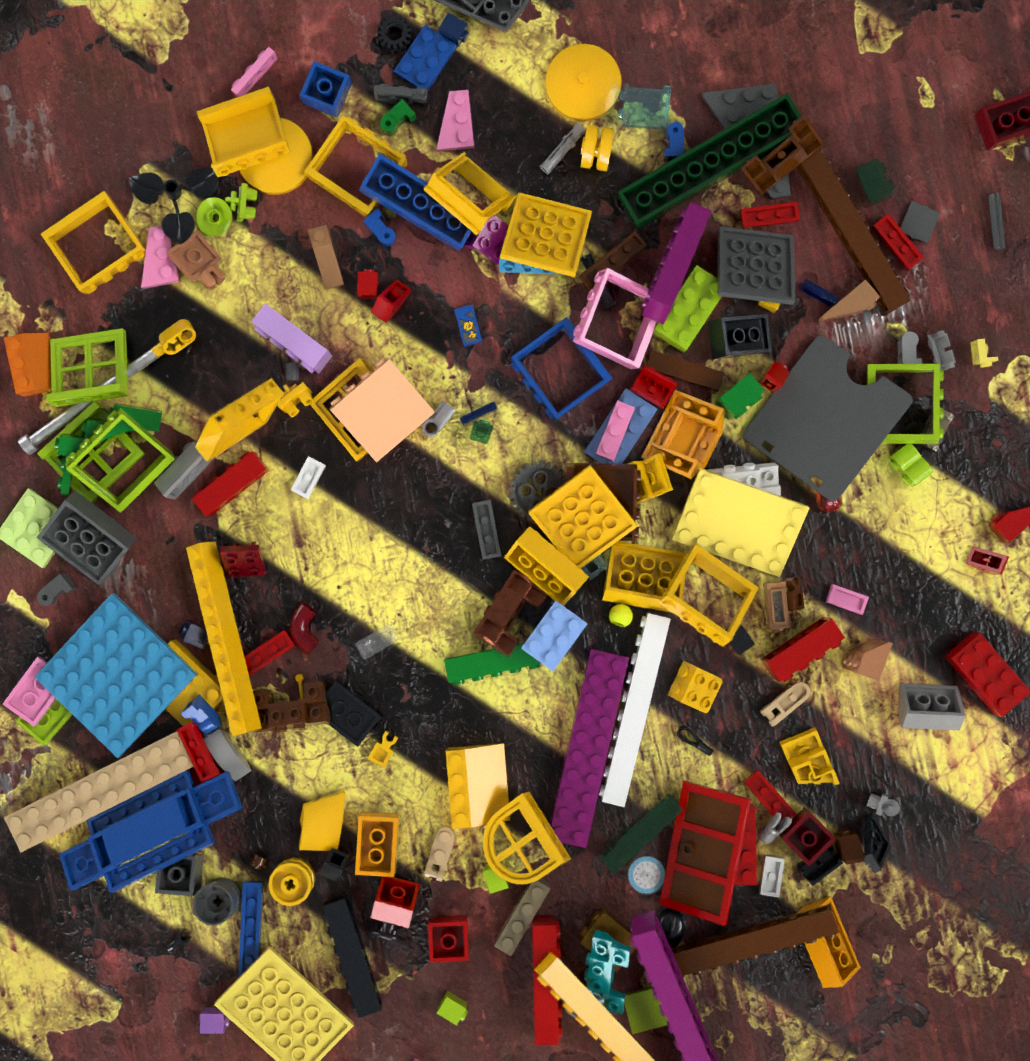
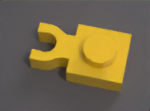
M385 731L383 734L382 743L376 742L368 757V760L385 768L394 752L390 747L399 738L395 736L392 741L387 740L388 731Z

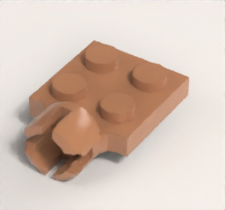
M197 230L186 242L177 244L167 251L168 257L191 283L198 280L207 289L213 290L216 288L215 283L220 285L225 280V274L218 267L219 263L222 262V258Z

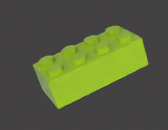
M696 265L677 294L664 324L658 323L653 334L682 353H685L721 299V296H718V278Z

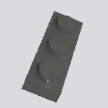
M491 500L472 503L482 559L500 557L501 551Z

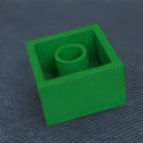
M749 373L714 403L718 407L725 409V416L728 420L733 417L737 419L748 410L746 408L747 405L751 407L763 398L761 394L765 390Z

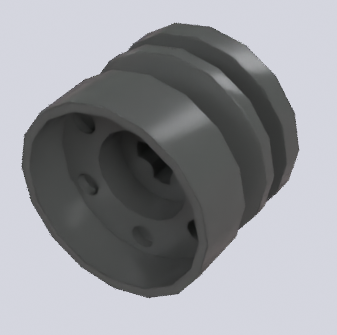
M228 878L212 880L197 891L193 899L195 916L206 925L216 926L224 923L239 910L242 904L241 890L234 881Z

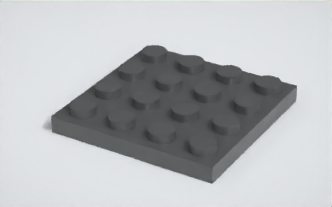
M719 226L717 231L718 296L793 305L796 301L794 235Z

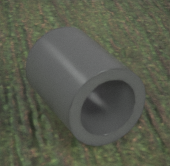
M286 363V382H298L299 364Z

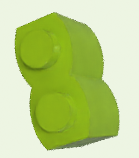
M904 444L888 457L890 466L895 471H900L902 474L901 479L907 486L911 485L914 487L934 472L912 444Z

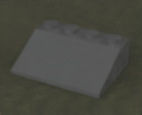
M76 490L64 500L37 536V539L98 585L104 581L138 539Z

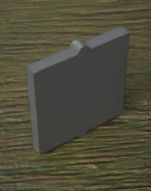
M911 201L900 228L911 240L915 239L928 244L940 213L928 208L927 205L923 206Z

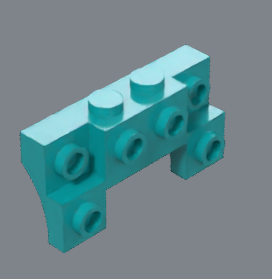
M595 930L591 953L587 954L586 965H589L584 975V980L587 981L586 988L600 1003L604 1004V1008L607 1011L623 1014L626 994L612 989L615 965L628 968L631 947L615 941L607 932Z

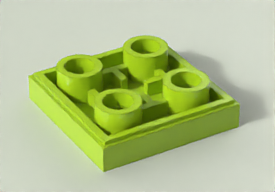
M652 987L625 993L624 1004L632 1034L667 1025V1017L662 1016L659 1006L661 1003L659 999H655Z

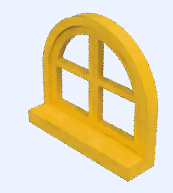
M530 792L522 793L498 810L490 818L484 830L483 850L486 860L499 877L510 883H532L571 859ZM519 809L532 831L516 842L503 820ZM500 824L512 845L499 855H496L494 836ZM537 837L550 860L536 870H533L521 847ZM517 852L529 873L513 872L506 868L501 861Z

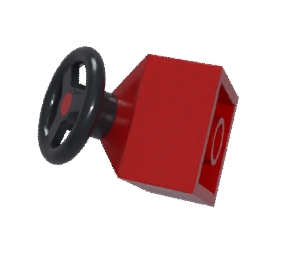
M382 876L371 918L383 922L380 931L369 929L368 934L405 943L404 937L395 935L397 926L409 928L420 884L396 877Z

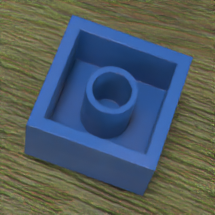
M314 61L299 95L302 103L338 118L352 85L350 75Z

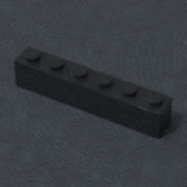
M348 895L325 901L321 912L324 920L327 919L329 924L327 930L329 937L333 938L335 943L333 946L335 956L340 958L341 964H339L341 974L345 975L347 980L345 986L347 993L351 994L353 999L351 1001L354 1013L357 1012L359 1018L379 1012L382 1009L383 1003Z

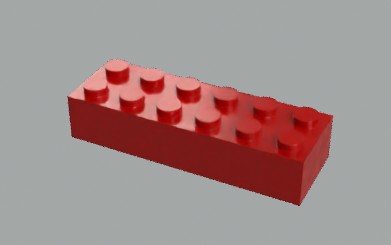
M555 915L534 916L532 920L535 1046L559 1045V1038L563 1037L562 1020L558 1019L562 1018L561 999L557 1000L550 993L552 989L549 985L545 987L537 979L539 975L534 971L550 952L558 959H561L560 941H557V939H560L559 921L555 920Z

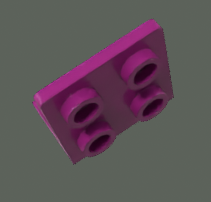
M494 215L486 222L478 235L471 231L463 246L479 251L499 265V257L509 225Z

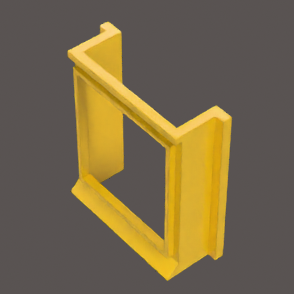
M463 152L434 172L423 190L475 235H478L491 217L500 210L506 213L511 208L510 206L517 195H510L506 189L471 159L466 157V153ZM455 169L493 203L482 211L447 181L444 176Z

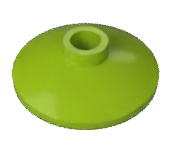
M216 197L204 200L196 212L197 225L206 235L214 237L223 235L228 231L232 223L230 206L224 200ZM216 215H219L218 221L215 220Z

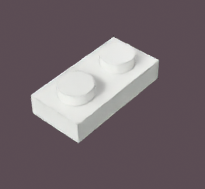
M308 456L291 491L309 499L326 465Z
M764 855L759 886L760 895L779 897L785 861L783 857Z

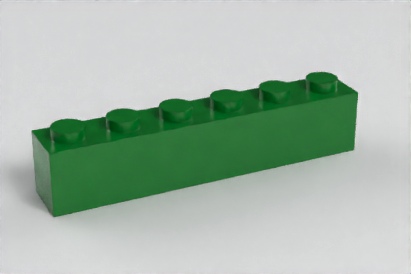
M525 642L518 643L509 657L494 649L444 660L448 682H453L454 685L464 684L466 679L471 678L472 681H479L484 679L483 676L490 674L491 677L503 675L502 672L509 670L510 673L520 672L523 667L535 669L539 668L542 663L521 649Z

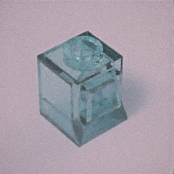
M600 555L591 560L598 567L592 574L585 567L589 563L581 568L589 576L588 579L590 581L608 567Z

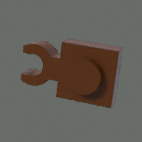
M800 577L786 578V585L789 589L786 592L788 611L804 609L803 589H799Z

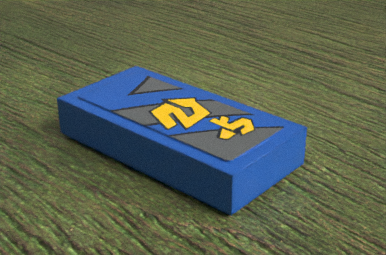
M473 304L454 309L464 347L481 343L482 338Z

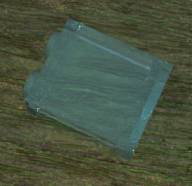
M625 83L624 89H620L619 101H623V107L619 108L618 120H622L621 127L667 130L671 86L663 85L662 89L629 87V83Z

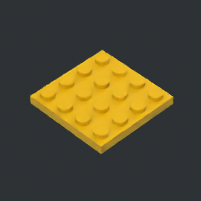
M519 192L500 258L575 277L592 211Z
M591 465L528 511V514L557 550L567 556L578 568H582L638 527L637 523Z

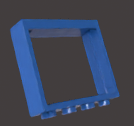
M568 317L561 320L511 357L512 368L516 373L520 371L524 377L522 379L523 383L528 389L530 387L535 392L533 394L534 398L539 404H544L546 407L545 413L550 419L554 418L555 421L612 380V377L592 350L573 342L601 381L557 412L520 362V360L563 329L573 341L575 327Z

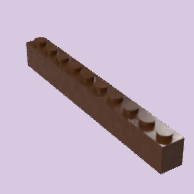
M820 147L799 164L797 169L863 279L880 296L877 302L885 315H888L911 301L909 298L910 294L901 285L898 273L892 270L889 265V258L881 252L878 240L872 237L869 225L863 222L858 207L852 204L849 192L843 189L840 184V177L837 173L833 172L829 159L824 157Z
M831 904L677 946L671 948L684 978L685 975L691 973L698 975L706 969H719L724 964L730 963L734 965L741 962L742 959H756L764 953L774 954L782 948L792 949L804 942L806 944L814 943L822 937L826 939L832 938L839 933V929Z

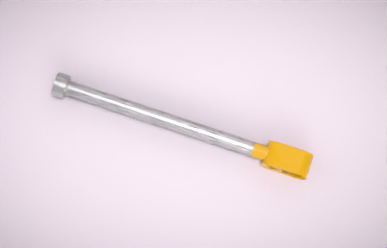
M181 319L159 335L160 343L127 366L128 380L163 354L174 355L193 342L196 338V332L191 323L186 319ZM116 374L100 386L116 384ZM93 402L72 405L31 436L25 434L18 439L19 445L27 454H33L39 449L38 445L79 416Z

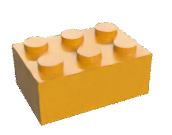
M360 813L355 875L395 876L400 814Z

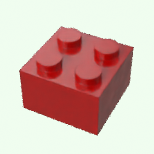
M468 915L429 917L430 963L469 961Z

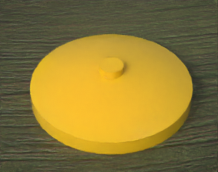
M590 44L572 45L559 52L551 61L546 73V93L552 106L564 117L575 121H592L608 113L617 102L621 90V73L614 58L602 48Z
M283 118L280 119L290 153L239 170L251 187L265 194L280 195L298 188L306 180L307 176L304 171L313 160L312 146L305 132L295 123Z

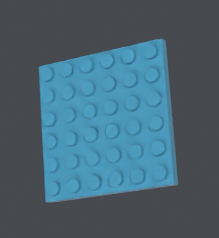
M112 593L39 671L35 678L104 746L119 758L198 673L115 593Z

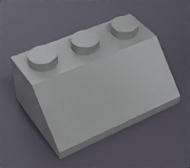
M196 441L187 443L183 448L184 452L179 457L176 456L168 469L156 477L157 480L154 484L165 498L176 500L215 459L213 458L207 462L195 448Z
M900 683L898 713L902 728L960 731L966 715L958 686Z

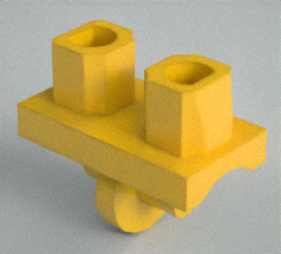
M304 382L298 386L295 383L291 387L285 384L283 387L286 391L277 406L291 417H294L299 412L296 407L298 403L302 402L305 406H308L314 401L311 395L313 392Z

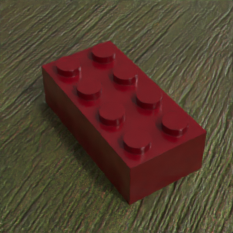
M1030 92L983 107L974 115L987 151L1030 136Z

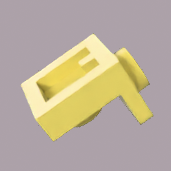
M977 339L970 343L973 365L980 364V368L990 367L993 362L998 361V357L987 358L988 345L985 343V339Z

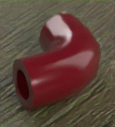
M301 601L290 619L289 630L293 642L306 655H309L320 641L311 634L308 628L316 611Z

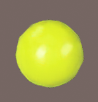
M617 604L611 608L609 619L614 625L626 627L631 623L633 613L629 606Z

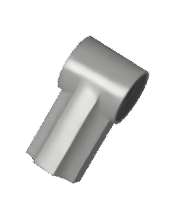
M442 401L435 409V413L423 423V434L427 438L437 437L440 430L455 413V410L447 403ZM429 424L436 426L437 429L434 433L426 431V427Z

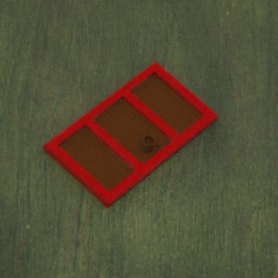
M686 780L683 781L659 905L726 926L751 799Z

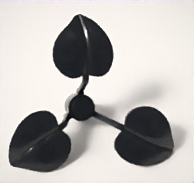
M201 168L188 174L186 183L190 188L182 184L179 185L175 180H167L163 183L161 177L154 173L129 176V183L132 192L142 203L154 204L158 201L159 195L163 196L164 193L173 201L176 214L170 213L162 220V230L176 244H182L193 234L195 223L190 213L179 212L177 199L182 195L181 190L193 191L195 196L201 199L210 198L218 189L219 177H217L213 168Z

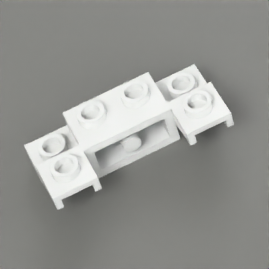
M776 462L764 464L745 463L743 466L726 465L724 468L708 469V471L781 496L778 465Z

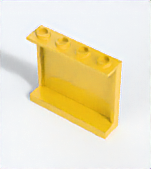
M269 87L197 111L198 118L203 125L213 162L211 167L217 177L226 176L238 170H243L290 153L275 98Z

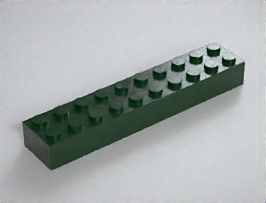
M786 93L618 191V199L634 227L638 230L740 171L745 162L750 158H754L757 155L760 159L771 153L792 135L788 128L791 127L795 120L802 118L789 94Z

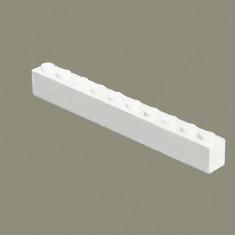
M646 613L641 618L640 627L643 628L641 635L638 634L635 646H638L637 652L632 655L631 664L633 668L632 672H628L626 683H629L627 691H623L621 702H624L623 709L618 711L617 720L619 725L618 728H614L612 736L615 742L614 746L609 748L608 758H610L609 766L605 765L603 777L606 778L604 785L601 784L598 795L601 796L602 802L625 807L670 618Z

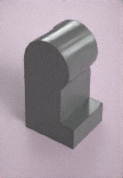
M66 573L59 574L38 592L37 601L43 606L54 605L64 592L72 593L78 587Z

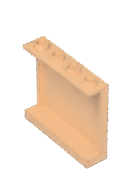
M389 358L379 360L375 364L376 368L371 373L367 371L360 377L362 381L357 385L354 383L345 390L347 393L342 398L338 396L330 403L332 405L330 407L331 412L376 462L435 413Z

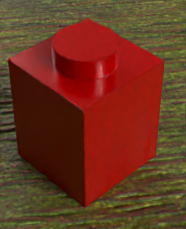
M363 269V272H358L357 295L359 298L377 299L379 294V275L373 269Z

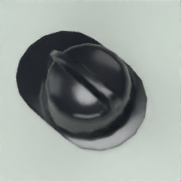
M662 906L657 912V917L670 948H674L682 940L686 916L683 912Z

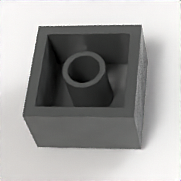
M194 853L157 871L155 893L195 896L197 891L201 889L204 854Z

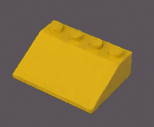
M617 541L610 549L602 600L673 613L668 611L659 601L687 553ZM685 576L674 593L681 600H683Z
M176 639L171 640L168 645L198 673L166 708L182 726L193 722L190 718L185 719L181 715L191 700L200 695L215 710L223 702L218 678Z
M504 743L447 748L446 761L452 829L487 825L490 818L509 803ZM510 815L503 821H510Z

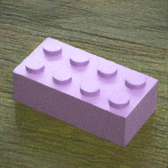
M266 303L251 321L255 325L254 330L265 339L270 337L269 341L281 351L285 348V353L296 362L301 360L300 364L311 373L315 371L319 374L332 358V355L326 348Z

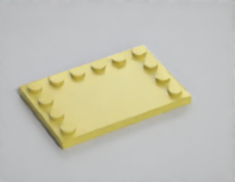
M699 468L672 535V540L691 547L697 544L711 554L780 577L808 513L809 506Z
M271 946L248 967L214 1004L276 1061H320L354 1026V1022Z

